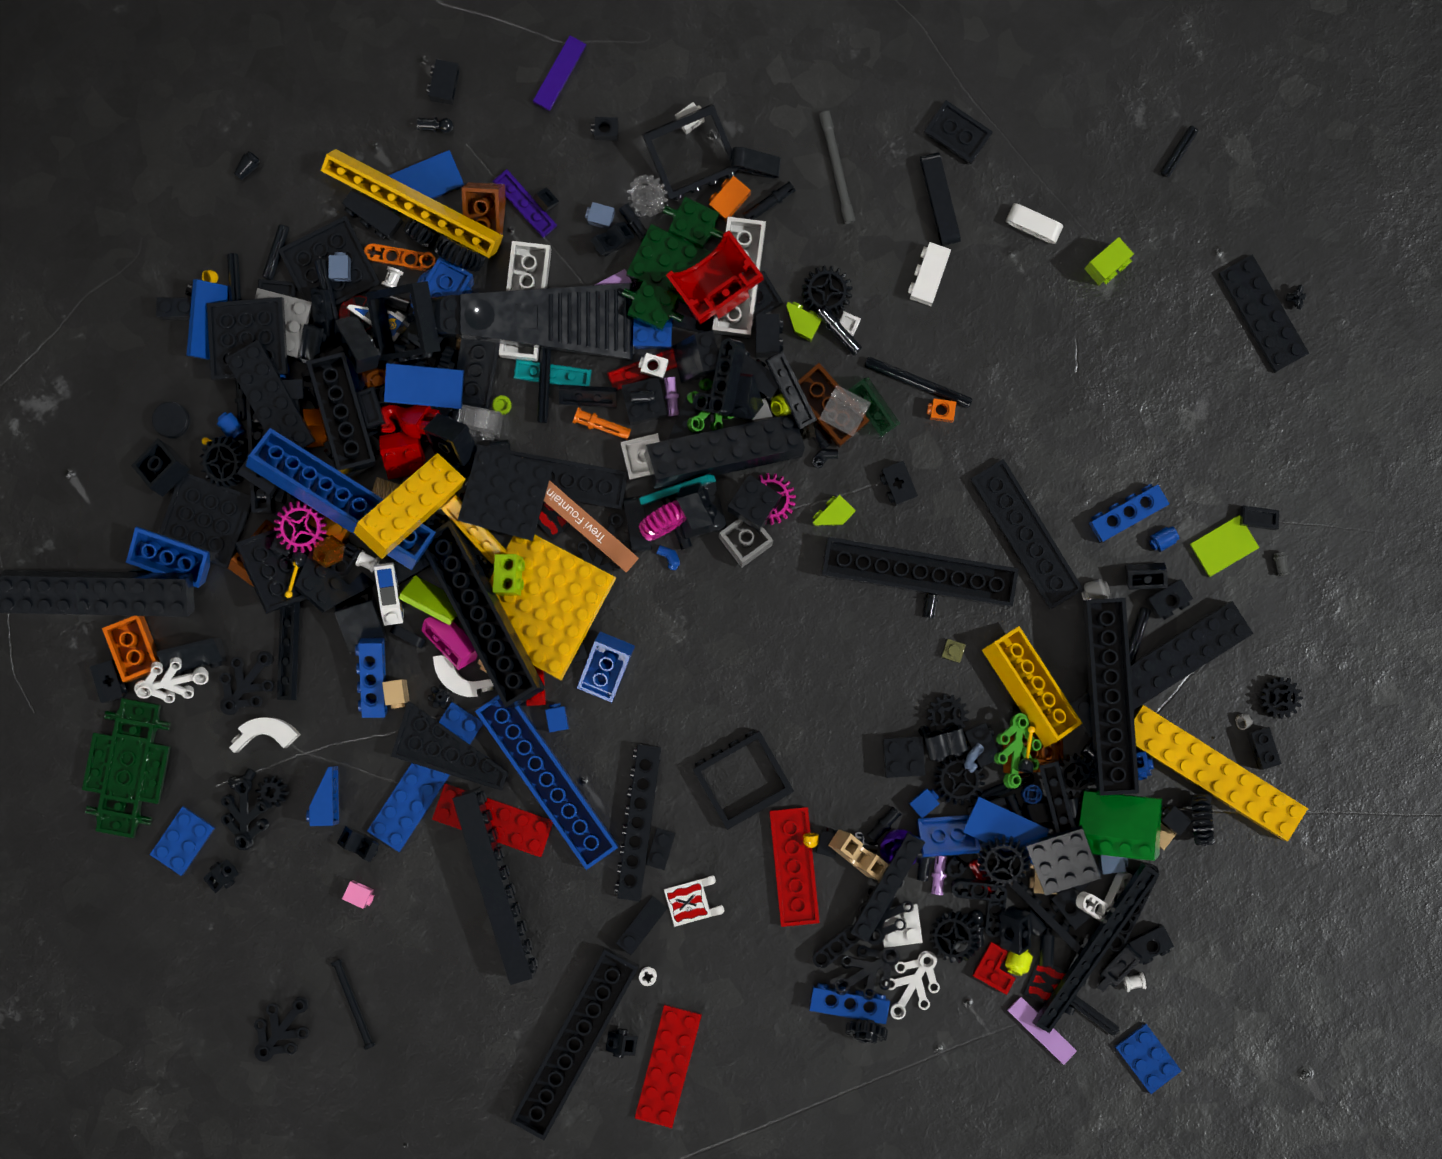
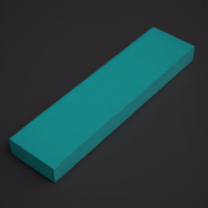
M516 359L513 378L539 382L540 362ZM550 364V384L590 386L592 370Z
M704 475L642 496L639 500L641 505L651 504L678 495L682 487L700 482L705 486L716 482L714 475Z

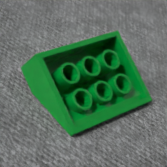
M1084 791L1079 826L1082 825L1092 853L1155 861L1160 853L1162 798L1124 794L1099 796L1096 795L1095 791Z

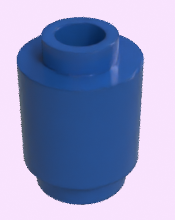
M225 412L218 417L217 426L227 437L231 436L234 440L240 438L245 433L242 424L232 413L227 414Z
M1171 526L1165 527L1151 535L1149 543L1153 550L1162 552L1176 544L1180 538L1176 529Z

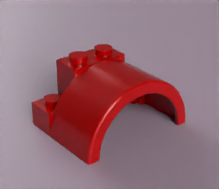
M730 231L723 234L719 245L702 261L681 272L670 271L666 275L700 324L713 315L719 320L750 298L748 291L764 280L762 273Z

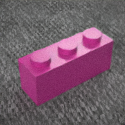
M432 616L424 620L422 632L458 670L476 660L477 652L462 628H459L454 622L448 625Z

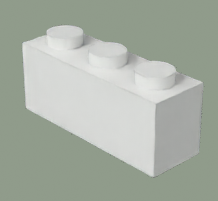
M929 242L928 247H923L920 257L924 259L921 265H917L914 273L917 276L916 282H911L908 293L911 294V300L928 306L933 304L951 249Z

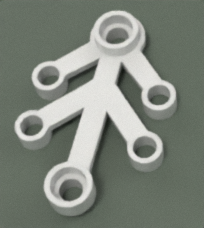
M173 657L170 660V667L160 681L154 682L157 675L163 672V665L160 662H153L150 673L145 680L138 681L135 684L134 691L140 698H148L152 695L163 699L166 703L175 701V693L189 699L194 696V688L189 685L181 687L177 684L194 681V683L199 685L208 682L209 673L204 667H198L193 673L173 677L176 671L182 667V660L178 657ZM164 688L167 689V691L163 692L158 689Z
M923 951L919 954L918 959L908 962L899 961L895 965V970L898 973H904L906 969L916 967L918 969L912 975L897 979L890 978V980L894 981V986L888 990H894L898 986L908 984L898 1003L893 1004L890 1008V1014L894 1019H902L905 1016V1006L915 989L917 990L918 1006L920 1009L927 1010L930 1007V1002L926 997L922 982L925 971L929 980L928 990L931 993H937L940 990V985L936 981L933 970L937 964V958L931 951ZM929 957L930 963L925 964L923 962L924 958ZM898 964L904 965L902 971L897 969ZM932 984L937 985V989L934 991L930 989ZM923 1000L928 1003L926 1007H921ZM896 1007L901 1008L899 1014L894 1013Z

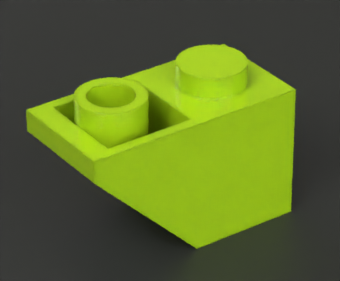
M788 302L786 310L794 334L811 342L822 320L816 315V312L811 310L807 312L802 309V305L796 302Z
M840 495L837 498L833 496L826 503L828 507L824 511L819 510L812 517L815 520L812 524L814 526H842L856 510Z

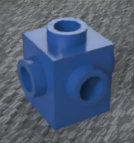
M1136 751L1137 767L1139 765L1144 766L1138 768V780H1144L1148 778L1147 776L1152 775L1151 769H1154L1153 759L1148 757L1146 751Z

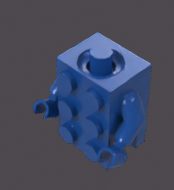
M441 257L437 259L433 268L421 274L418 282L428 281L431 298L435 296L473 293L471 289L474 285L473 274Z

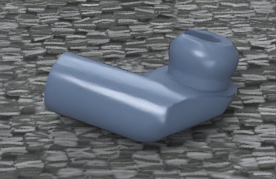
M977 743L966 757L964 768L968 769L971 773L978 767L974 761L984 751V747L981 744Z

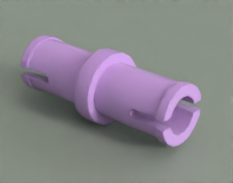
M676 377L663 378L666 392L664 399L667 401L668 416L679 415V394H677Z
M947 856L935 857L934 872L931 874L933 877L931 894H944V879L947 878V874H945Z

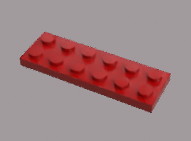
M445 783L432 820L462 830L452 798L458 793L467 790ZM487 797L485 804L487 810L490 809L493 820L491 824L498 832L499 839H496L497 842L542 857L553 826L551 819Z
M808 807L771 810L770 821L781 927L820 923L812 848H808L803 842V834L811 833Z
M664 1004L635 1119L669 1128L673 1127L702 1014Z

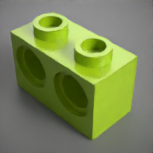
M495 554L493 593L499 596H521V590L524 588L522 571L525 569L523 557L517 554ZM513 561V567L508 570V564ZM512 580V586L507 589V582Z

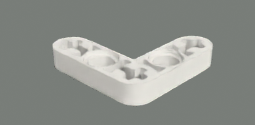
M1127 872L1117 873L1104 901L1084 891L1079 893L1076 899L1077 907L1102 922L1106 916L1104 915L1105 912L1108 913L1115 903L1114 898L1116 894H1118V897L1133 877L1132 874ZM1099 904L1098 910L1095 913V908Z

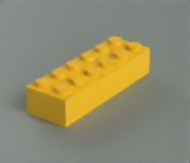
M437 453L358 521L353 533L383 559L460 491L465 478Z
M1020 626L982 649L1021 712L1027 716L1030 726L1035 727V733L1045 748L1059 741L1083 724Z

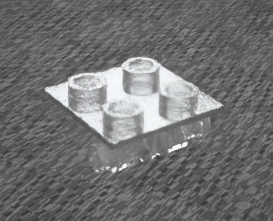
M836 385L819 419L853 437L871 402Z

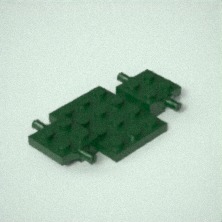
M684 197L681 206L677 210L667 205L665 206L663 213L673 217V222L668 232L655 225H650L626 273V276L641 282L642 285L636 293L626 288L622 293V296L632 300V305L627 315L663 331L665 324L671 318L680 323L682 322L684 315L675 312L674 308L678 300L686 303L667 278V273L670 271L681 272L702 261L711 253L704 249L711 235L722 240L725 233L715 229V222L719 212L687 197Z
M122 698L117 713L105 711L107 715H104V719L115 720L112 736L93 733L82 790L101 793L98 808L87 805L86 809L88 810H85V814L96 815L97 825L95 831L135 838L139 823L151 825L152 822L149 821H152V817L141 816L142 801L160 804L171 748L169 746L153 744L157 730L164 729L169 731L170 727L166 726H171L170 722L160 721L161 705Z

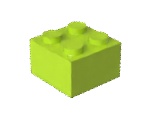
M1118 237L1090 261L1084 269L1099 286L1103 282L1108 284L1118 274L1117 270L1119 272L1123 271L1132 262L1130 258L1134 253Z

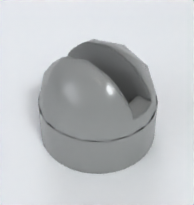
M1244 713L1238 715L1235 722L1239 729L1245 730L1252 725L1253 719L1251 720L1250 715Z

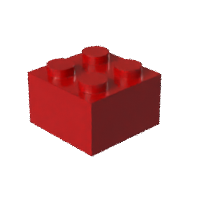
M404 432L379 436L380 453L388 480L405 475L411 476L426 463L420 439L409 437Z

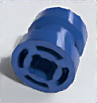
M1027 784L1021 790V797L1027 803L1036 804L1042 798V791L1036 785Z

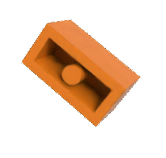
M735 176L731 179L727 178L721 185L722 190L718 194L715 192L708 200L710 202L709 208L719 212V217L727 222L728 217H732L751 195V190Z

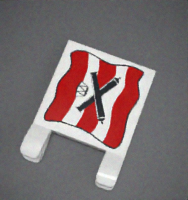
M712 875L664 889L674 927L724 913L722 905L709 908L704 891V886L712 885L716 882L715 876Z

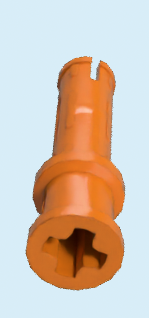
M578 407L573 419L574 424L579 423L588 426L590 430L596 428L628 440L631 428L629 429L599 418L596 413L585 412L580 407Z

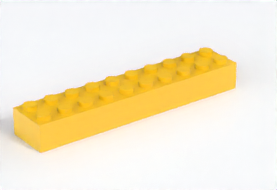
M1141 705L1134 712L1137 749L1143 752L1146 751L1147 755L1281 840L1289 841L1308 810L1307 807L1148 707Z

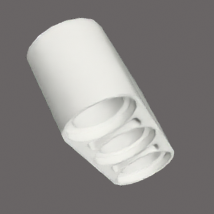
M1017 203L1012 205L1006 218V223L1051 244H1056L1063 229L1061 223Z

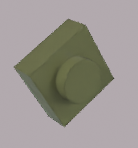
M947 639L941 657L960 663L966 644Z

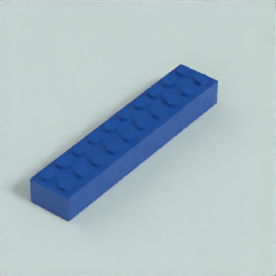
M269 428L248 456L246 467L351 533L354 532L357 522L384 500L271 428ZM421 524L387 555L412 570L432 542L436 532Z
M497 695L475 711L586 870L619 847L520 705L515 708H505L501 698Z

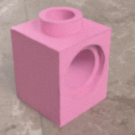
M352 880L342 899L364 909L367 905H371L375 896L372 894L374 889Z

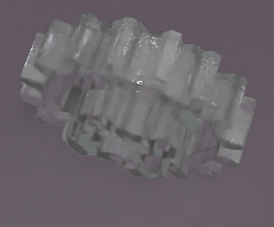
M645 174L635 178V182L629 184L632 189L627 191L631 194L628 200L633 202L630 206H635V212H641V216L648 215V217L660 213V210L665 208L663 203L668 200L664 197L667 191L662 189L665 185H660V179H654L653 175L647 176Z

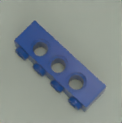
M1149 484L1141 489L1143 493L1138 496L1134 493L1126 497V502L1122 505L1116 503L1108 508L1109 512L1103 515L1100 512L1092 517L1093 521L1089 525L1100 543L1169 505L1160 486L1157 484L1153 487L1152 484ZM1141 498H1146L1149 501L1147 508L1141 506ZM1125 507L1131 508V510H1132V516H1131V517L1125 516V514H1124V508H1125ZM1109 516L1114 517L1116 520L1114 527L1109 526L1107 523Z
M361 638L355 647L356 656H359L356 673L360 675V682L357 683V692L361 693V700L358 701V711L362 712V718H385L388 710L387 705H385L382 682H386L384 638ZM366 656L373 657L375 662H368ZM367 675H373L376 680L369 681ZM373 693L377 699L372 700L367 694Z
M818 983L817 986L813 985L809 1011L853 1019L874 1020L875 1023L886 1024L890 1000L886 998V995L875 993L872 1000H866L863 997L862 990L839 995L834 989L829 988V985ZM838 987L841 991L846 989L845 987ZM828 995L836 997V1001L833 1004L825 1002V998ZM848 998L855 1000V1004L851 1008L844 1005L845 1000ZM868 1001L874 1003V1008L871 1011H866L863 1008L864 1004Z

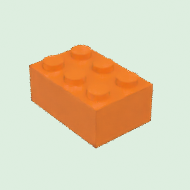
M132 616L102 628L122 682H131L148 675L151 671V664L153 662H160L156 645L144 616Z

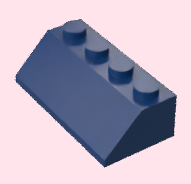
M136 526L126 563L154 573H193V586L199 588L207 579L210 568V553Z

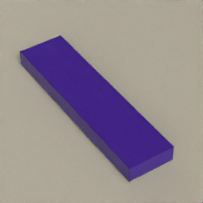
M569 35L533 100L535 104L548 111L552 109L587 46L585 43Z
M507 169L492 181L494 184H505V197L543 239L557 227V224L538 206L531 195Z

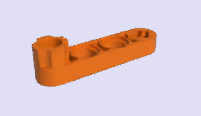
M368 244L364 249L367 258L371 262L425 272L433 268L437 261V258L431 252L424 253L379 244ZM375 248L376 252L382 253V249H384L383 260H381L380 255L375 254L371 257L368 252ZM390 251L397 253V258L394 261L387 260V254ZM410 254L416 257L415 262L411 265L405 262V258ZM431 258V265L427 266L423 263V261H428Z

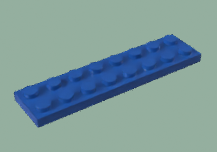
M451 702L439 723L469 744L472 743L483 726V722L454 702ZM411 763L367 832L400 852L450 775Z

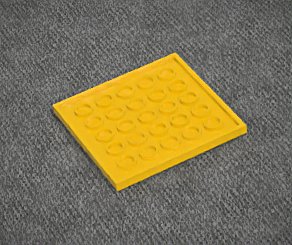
M534 535L533 541L513 536L506 548V554H517L523 557L525 562V569L522 571L524 588L521 590V596L497 595L532 664L562 680L616 577L537 535ZM513 561L508 564V570L513 567ZM493 572V574H492V576H491V578H490V580H489V582H490L492 588H493L494 572ZM512 580L507 582V589L512 586Z

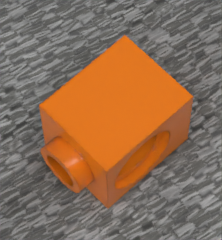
M934 398L932 403H928L927 414H930L929 420L952 423L954 421L956 402ZM943 406L946 409V413L939 415L936 412V407Z

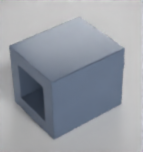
M592 202L591 207H587L585 218H588L587 221L590 225L610 229L615 215V208Z
M335 252L334 255H329L328 278L332 282H351V258L346 253Z
M1098 855L1099 871L1101 874L1126 872L1125 867H1128L1127 858Z

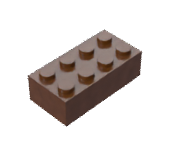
M820 363L798 380L817 419L816 422L820 424L839 448L870 421Z

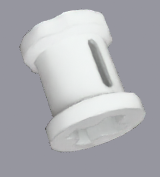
M388 266L387 275L381 285L387 288L396 287L400 276H403L404 272Z
M362 550L355 565L367 568L371 573H374V565L379 564L380 558H374Z
M648 966L641 970L639 975L641 984L651 986L655 983L657 977L655 969ZM645 972H648V974H653V976H651L650 981H648L647 978H643L645 976Z
M1143 972L1126 976L1123 979L1126 992L1137 988L1146 989V980Z

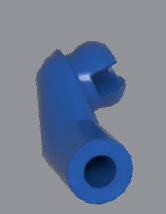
M660 545L657 554L667 558L670 570H677L680 565V559L676 551Z

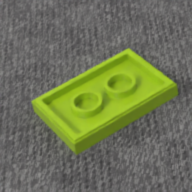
M1240 515L1189 544L1209 577L1259 548L1247 526L1240 525Z
M416 575L400 593V600L448 625L457 616L445 591Z

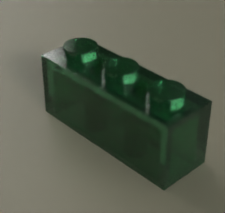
M869 377L862 379L848 389L881 437L900 424Z

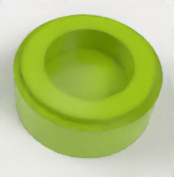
M500 395L493 400L492 407L497 414L506 415L511 411L512 403L508 397Z

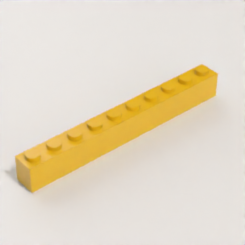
M337 149L326 154L321 171L488 258L497 252L503 235Z

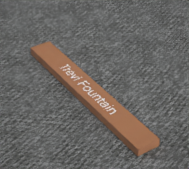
M549 480L544 502L627 573L639 558Z

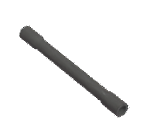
M823 111L819 113V117L827 142L841 202L844 224L854 223L856 220L848 195L833 131L834 126L830 111Z

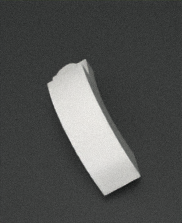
M444 655L433 656L438 678L452 692L466 697H480L479 689L482 692L493 691L494 685L491 679L468 681L458 673L456 667Z
M271 717L256 718L242 724L238 728L242 735L238 734L231 741L233 744L229 748L234 753H238L254 737L260 734L269 735L283 748H288L301 734L284 720Z

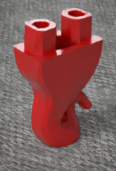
M385 405L382 407V412L386 424L380 425L382 427L381 432H394L396 426L393 423V419H396L406 435L420 439L425 434L424 428L439 413V410L423 405H414L408 408Z

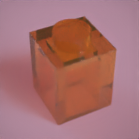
M333 535L326 537L323 541L316 542L312 558L327 568L343 560L345 544Z

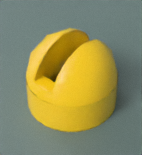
M214 270L203 271V281L217 283L219 278Z
M803 834L804 844L808 848L816 847L819 842V834Z

